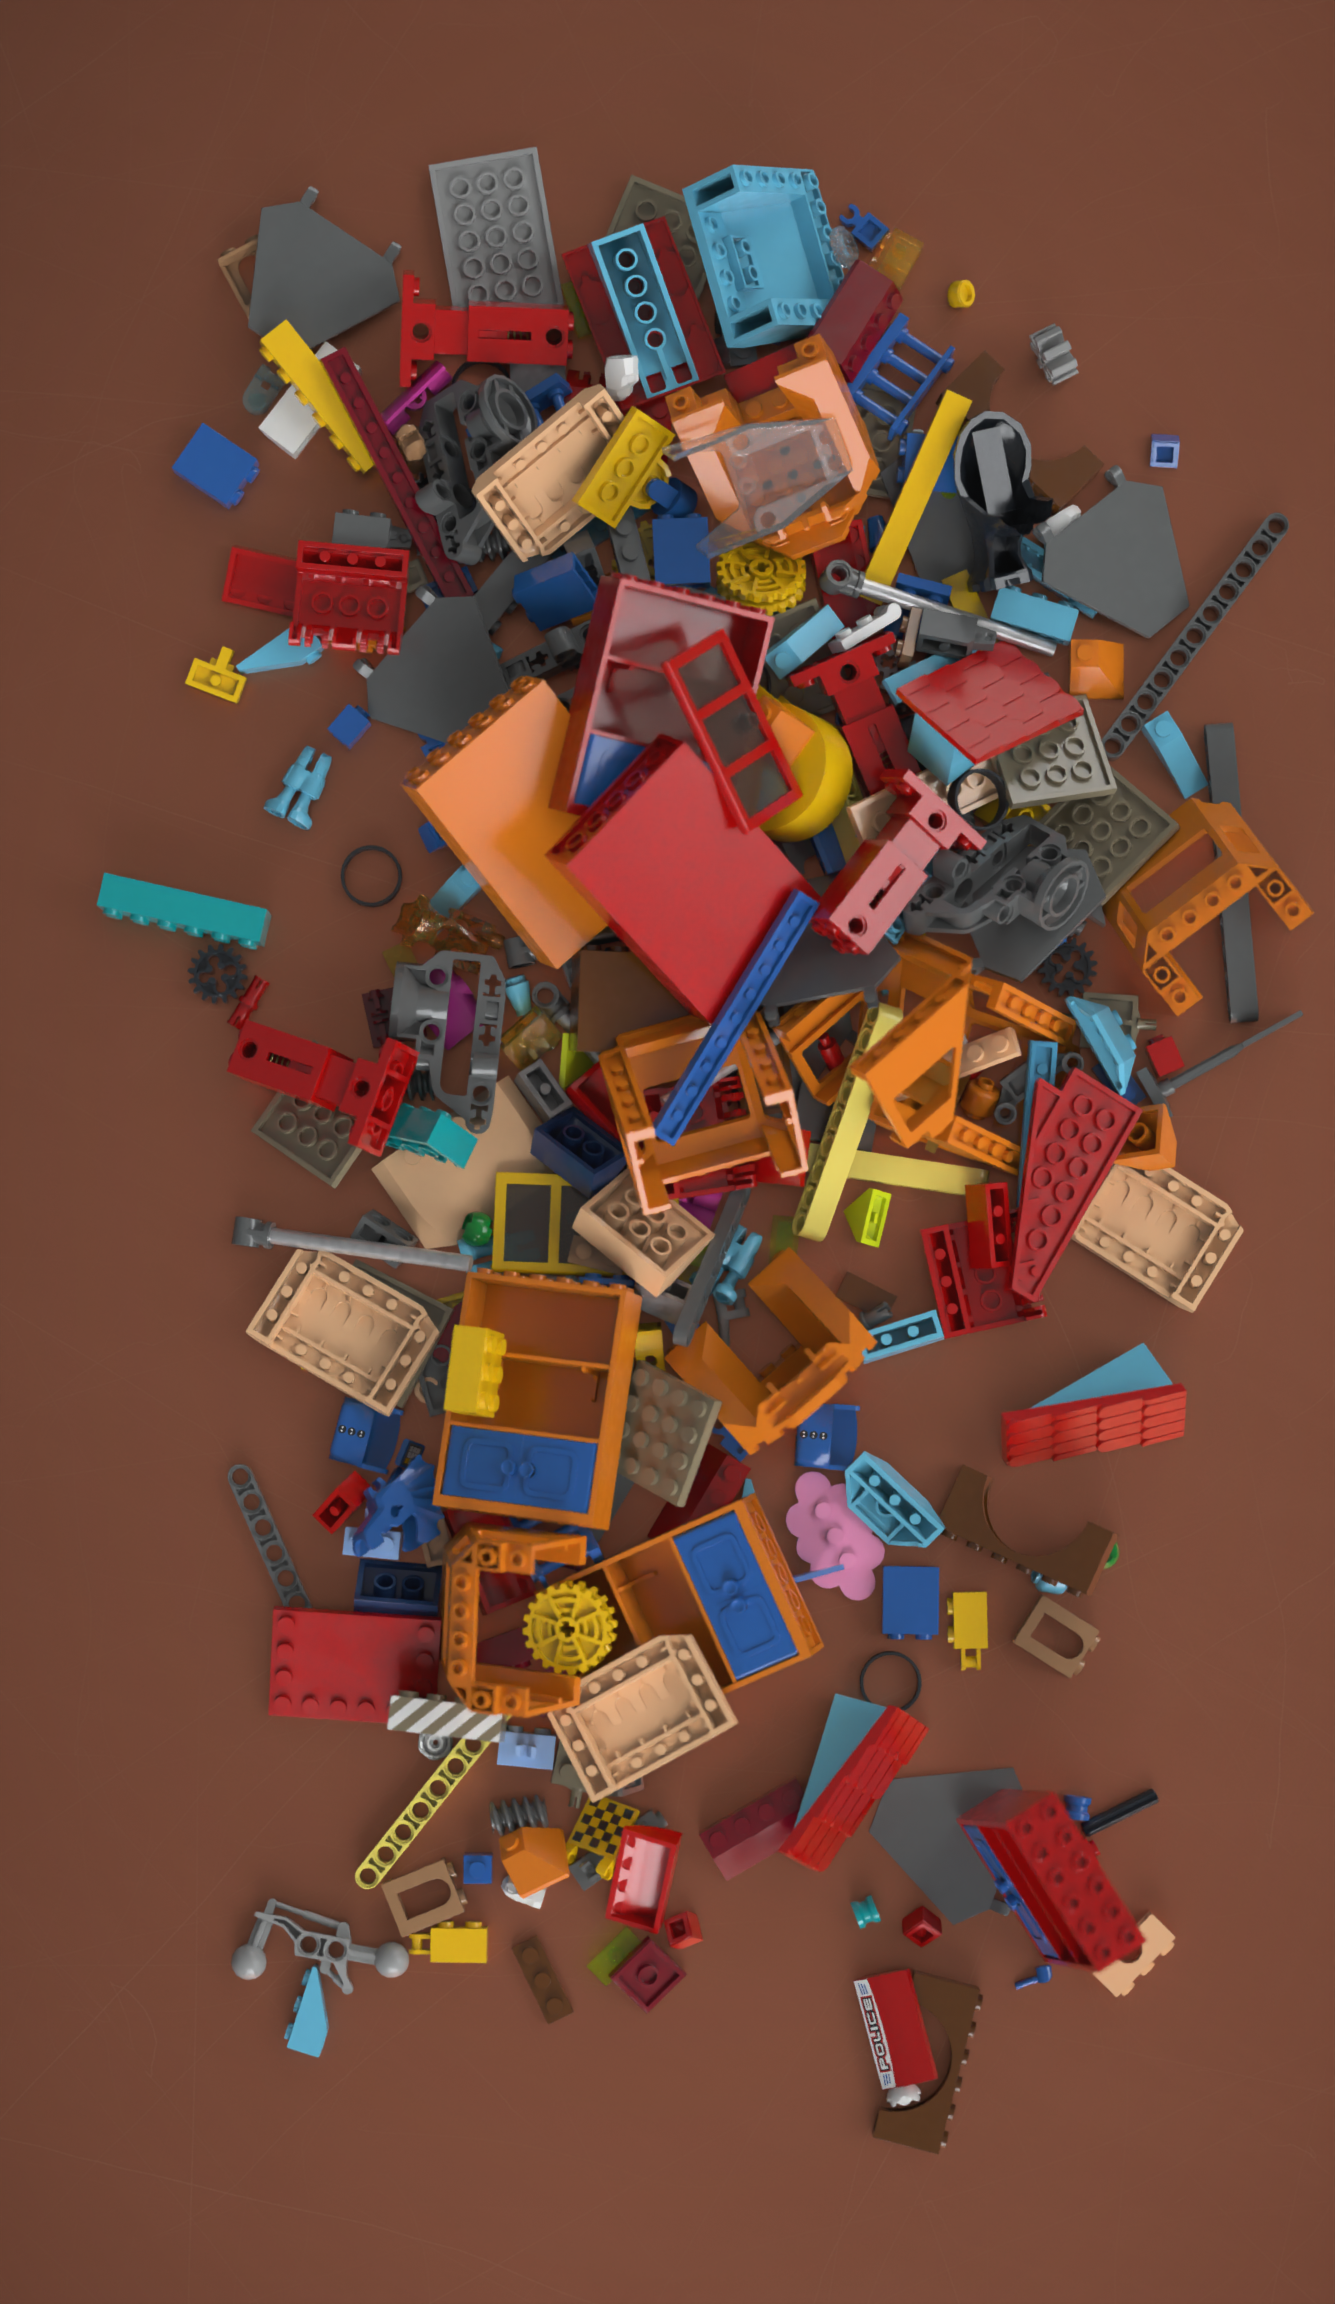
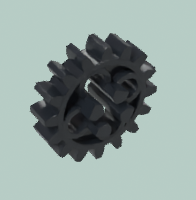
M1073 938L1070 943L1064 942L1041 963L1043 968L1037 970V974H1044L1045 976L1041 984H1050L1048 992L1057 989L1058 997H1061L1064 991H1067L1069 996H1074V990L1082 994L1084 992L1082 985L1090 987L1093 983L1088 978L1096 977L1097 972L1091 970V967L1098 964L1097 961H1090V957L1094 953L1093 950L1086 952L1084 950L1086 947L1085 942L1080 946L1076 945V938ZM1078 952L1080 960L1075 961L1071 969L1082 972L1083 979L1080 981L1076 980L1073 973L1068 971L1064 975L1062 983L1055 982L1054 976L1062 971L1063 966L1060 963L1054 964L1051 960L1052 955H1059L1061 962L1066 964L1071 958V953Z
M219 944L218 950H214L212 945H208L207 953H204L202 950L198 951L200 955L199 960L191 959L195 964V968H189L187 972L193 974L194 978H191L188 982L189 984L197 985L193 990L195 994L203 992L201 998L203 1001L212 997V1003L216 1005L218 998H221L227 1004L228 996L231 995L237 999L238 996L235 991L237 989L245 990V987L240 983L241 980H248V976L242 974V971L248 967L246 964H239L243 958L241 954L233 956L234 948L230 947L225 952L223 944ZM213 956L219 958L217 966L221 971H227L229 966L236 967L234 975H227L226 973L221 975V980L227 987L224 992L217 991L219 983L214 977L209 978L206 983L200 981V976L203 973L210 975L215 973V968L210 965V959Z

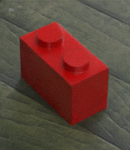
M354 1471L330 1494L312 1516L329 1533L333 1534L366 1500L363 1492L370 1485Z

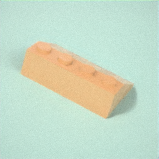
M628 1168L580 1208L572 1226V1229L656 1298L681 1275L715 1236L711 1230L674 1200H670L672 1208L644 1216L637 1200Z

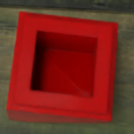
M921 1906L902 1919V1933L922 1948L942 1935V1922L939 1917L924 1906Z
M685 1911L664 1920L669 1947L680 1950L703 1941L698 1917L695 1913Z

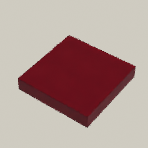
M649 1936L608 1974L609 1978L646 2014L687 1975Z

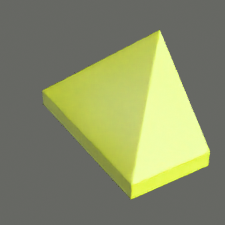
M563 1033L559 1085L563 1090H566L594 1065L583 1051H569V1033Z
M869 1188L843 1211L856 1242L879 1248L892 1194Z

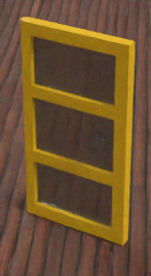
M496 1172L491 1269L494 1272L512 1271L528 1274L585 1276L586 1273H597L607 1277L618 1275L567 1262L573 1236H581L572 1229L573 1223L580 1208L590 1200L558 1174ZM623 1271L622 1275L629 1276L626 1272Z

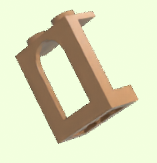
M258 234L248 238L245 241V245L238 249L232 247L221 253V258L217 259L248 320L251 294L240 276L239 264L247 256H256Z
M1041 1594L1012 1639V1642L1071 1678L1073 1674L1078 1676L1086 1663L1082 1660L1088 1650L1093 1652L1101 1638L1097 1636L1100 1632L1099 1630ZM1045 1613L1081 1637L1083 1646L1075 1658H1064L1030 1637Z
M445 1857L441 1858L440 1861L396 1879L392 1878L381 1884L401 1937L465 1912L464 1905L468 1904L463 1888L457 1889L454 1878L458 1877L452 1862H446ZM433 1879H441L449 1885L451 1895L447 1903L409 1919L400 1897V1892Z

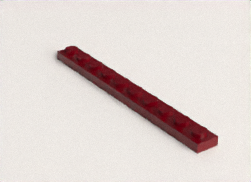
M346 347L321 358L319 361L442 597L474 596L458 562L446 556L438 524L434 516L426 513L418 506L415 494L420 489Z

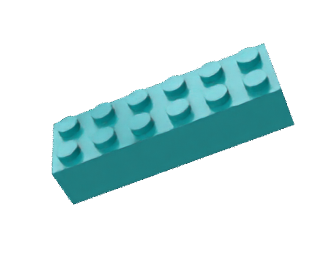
M108 873L103 875L97 906L103 910L102 913L110 918L122 920L124 915L130 917V920H133L134 923L149 926L150 922H155L163 930L176 932L177 928L184 929L187 935L203 938L204 934L211 935L214 941L230 944V940L238 941L241 947L257 950V946L265 947L272 916L264 908Z

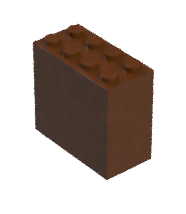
M585 945L572 956L569 1051L604 1052L611 1050L617 1046L615 1038L621 1033L689 1015L684 1007L633 952H629V947L612 946L608 947V951H601L600 945Z

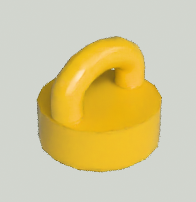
M959 280L950 284L947 293L950 306L953 308H964L972 305L975 298V290L970 281Z

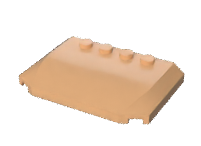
M600 384L583 389L476 479L471 490L522 562L528 561V557L539 554L543 557L553 553L596 517L573 502L572 499L624 419V416L607 390Z
M509 1075L496 1083L492 1118L489 1128L484 1133H472L468 1130L465 1119L455 1111L450 1114L453 1122L478 1139L464 1169L456 1167L448 1159L446 1163H443L427 1154L423 1157L406 1149L404 1151L398 1149L371 1169L425 1249L458 1245L457 1240L463 1239L461 1236L465 1230L462 1229L466 1215L475 1211L483 1212L492 1221L494 1220L496 1172L554 1173L553 1170L530 1153L534 1129L542 1124ZM488 1089L474 1099L479 1102L487 1100L489 1097ZM471 1104L470 1109H476L475 1118H470V1123L474 1124V1129L479 1130L481 1125L486 1124V1120L482 1119L481 1114L482 1110L488 1111V1105L477 1106ZM507 1184L506 1211L543 1186Z
M1113 1164L1071 1239L1177 1307L1193 1313L1244 1230L1241 1225H1238L1227 1203L1173 1169L1166 1168L1148 1171Z
M302 1249L295 1251L246 1330L249 1336L262 1345L388 1417L440 1335L422 1305L330 1252H312Z
M661 1635L582 1678L580 1681L579 1705L551 1711L547 1714L592 1802L612 1794L738 1724L693 1635Z

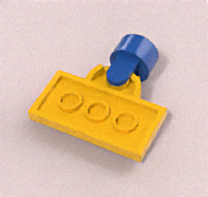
M632 406L572 501L613 528H616L630 505L638 509L652 508V511L658 516L674 515V518H685L686 514L694 513L698 498L693 488L678 478H669L672 476L669 467L661 459L675 434Z

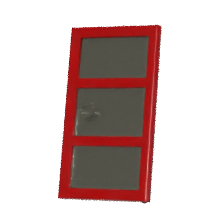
M724 628L714 631L661 664L742 835H748L752 830L803 797L801 789Z

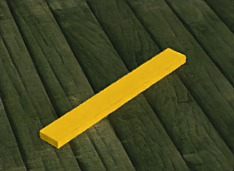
M948 389L945 390L865 570L866 579L888 586L891 585L972 400ZM861 594L859 595L860 597H863L878 605H882L883 601L876 600Z

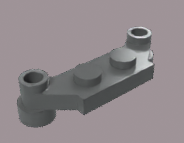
M1077 1052L1057 1053L1056 1074L1060 1071H1065L1068 1074L1071 1067L1083 1070L1084 1060ZM1070 1058L1076 1059L1074 1066L1067 1065V1061ZM1027 1060L999 1081L1002 1088L998 1104L994 1109V1116L997 1122L1002 1125H1009L1014 1122L1017 1116L1015 1106L1024 1099ZM1008 1108L1010 1111L1008 1115L1001 1116L1000 1110Z

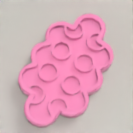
M810 1471L804 1473L795 1484V1494L799 1502L790 1507L786 1514L787 1528L793 1535L798 1537L796 1544L797 1554L802 1560L811 1563L810 1571L843 1564L844 1570L812 1578L813 1581L822 1588H833L839 1585L844 1595L851 1600L859 1601L866 1599L875 1589L876 1581L872 1569L882 1562L885 1553L884 1545L878 1537L872 1534L873 1530L847 1507L846 1484L840 1483L831 1486L828 1479L819 1472Z

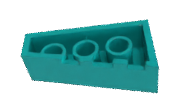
M402 1103L385 1145L403 1151L406 1149L423 1157L427 1154L443 1163H446L448 1159L456 1167L464 1169L478 1139L451 1120L452 1116L443 1110L437 1109L436 1112H433L423 1106H419L416 1109L409 1104Z

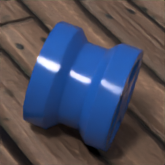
M1064 1795L1065 1810L1072 1820L1089 1821L1088 1806L1091 1804L1092 1798Z

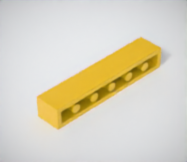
M287 319L284 320L259 341V344L262 346L259 348L260 353L268 362L274 361L279 368L276 371L285 384L290 382L297 390L294 392V395L303 406L309 405L314 412L311 415L319 427L325 426L332 434L329 436V439L338 450L343 448L349 456L346 460L356 472L360 469L364 474L374 466L320 361Z

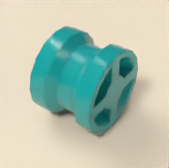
M871 1895L866 1896L864 1901L850 1903L860 1929L865 1928L867 1923H878L881 1921Z

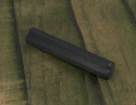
M1149 1789L1090 1818L1089 1821L1082 1822L1081 1828L1085 1836L1090 1837L1157 1804L1159 1798L1154 1789Z

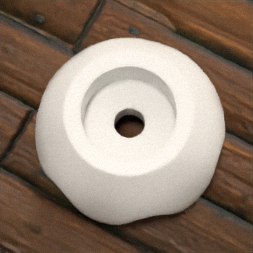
M422 1733L419 1735V1751L430 1760L444 1758L452 1750V1737ZM433 1740H437L438 1744L434 1745Z
M915 2084L889 2089L887 2103L889 2102L891 2107H895L897 2104L908 2105L912 2100H920L921 2091Z

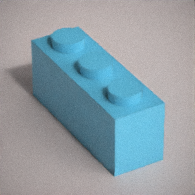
M1013 585L998 590L990 616L991 620L1055 640L1059 644L1068 646L1079 610L1074 609V604L1061 600L1058 604L1047 601L1048 597L1039 593H1032V596L1021 593V588Z
M936 1310L868 1330L877 1343L871 1350L865 1348L862 1352L865 1357L863 1362L867 1364L944 1340V1334Z

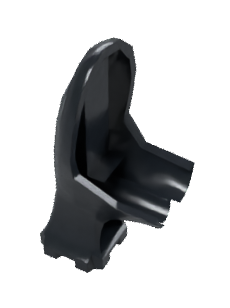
M984 411L972 417L960 430L953 454L955 488L972 535L974 566L967 580L968 592H987L1034 580L1032 570L1027 566L1021 554L1022 538L1024 535L1031 533L1034 524L1045 522L1050 517L1053 505V498L1034 495L1029 481L1031 443L1022 424L1004 412Z

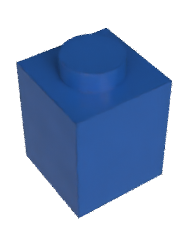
M348 704L327 729L330 734L351 750L371 727V723L368 720L370 715L359 705L354 708Z
M465 1852L463 1884H492L493 1852Z

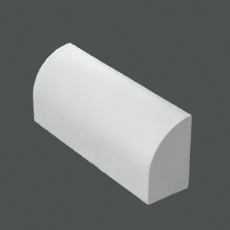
M325 341L315 356L320 360L337 351V349ZM354 363L355 367L357 368V370H358V372H359V374H360V376H361V375H362L361 367H359L357 364ZM291 385L258 428L273 443L296 459L320 427L311 416L314 413L308 404L303 406L294 395V392L297 390Z

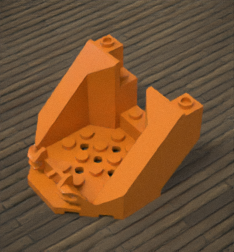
M820 334L794 344L798 359L778 366L779 375L774 377L778 388L738 404L726 388L700 398L691 386L665 396L672 418L671 422L715 518L727 532L746 538L766 549L781 553L792 560L845 540L855 514L858 515L868 496L866 493L872 481L876 480L880 472L865 422L860 416L834 353ZM790 446V452L785 455L782 454L783 447ZM823 460V466L815 468L816 461ZM797 470L798 476L794 479L789 478L790 472ZM766 481H773V485L771 488H764V483ZM799 495H806V499L804 502H797V497Z
M790 1247L778 1251L770 1259L772 1262L747 1283L798 1342L795 1346L793 1344L787 1346L780 1353L781 1359L774 1365L772 1362L767 1364L759 1372L761 1376L757 1379L706 1321L696 1328L688 1347L674 1344L667 1350V1355L664 1357L666 1362L684 1382L722 1401L717 1419L750 1455L758 1451L760 1447L757 1444L765 1440L769 1444L785 1433L782 1430L784 1427L788 1429L791 1427L795 1428L843 1387L848 1380L847 1371H855L865 1359L862 1354L865 1348L871 1350L877 1343L852 1312Z

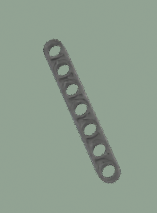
M751 1188L731 1191L714 1231L715 1236L708 1245L673 1333L674 1344L688 1347L692 1341L748 1203Z
M244 1464L234 1465L228 1472V1482L284 1607H290L289 1602L293 1596H301L305 1601L304 1608H313L253 1471ZM240 1468L248 1473V1480L243 1485L236 1484L233 1480L234 1471ZM249 1494H255L259 1498L260 1504L255 1510H249L244 1505V1499ZM261 1519H265L271 1524V1531L264 1536L258 1534L255 1529L256 1523ZM271 1545H278L282 1549V1557L277 1561H272L267 1557V1549ZM288 1570L293 1574L294 1580L290 1586H282L279 1583L278 1575L281 1571Z

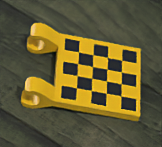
M589 1797L565 1844L568 1865L571 1866L575 1862L578 1848L604 1857L598 1863L596 1872L601 1878L610 1880L614 1873L624 1826L634 1825L640 1811L605 1797L596 1802H592Z

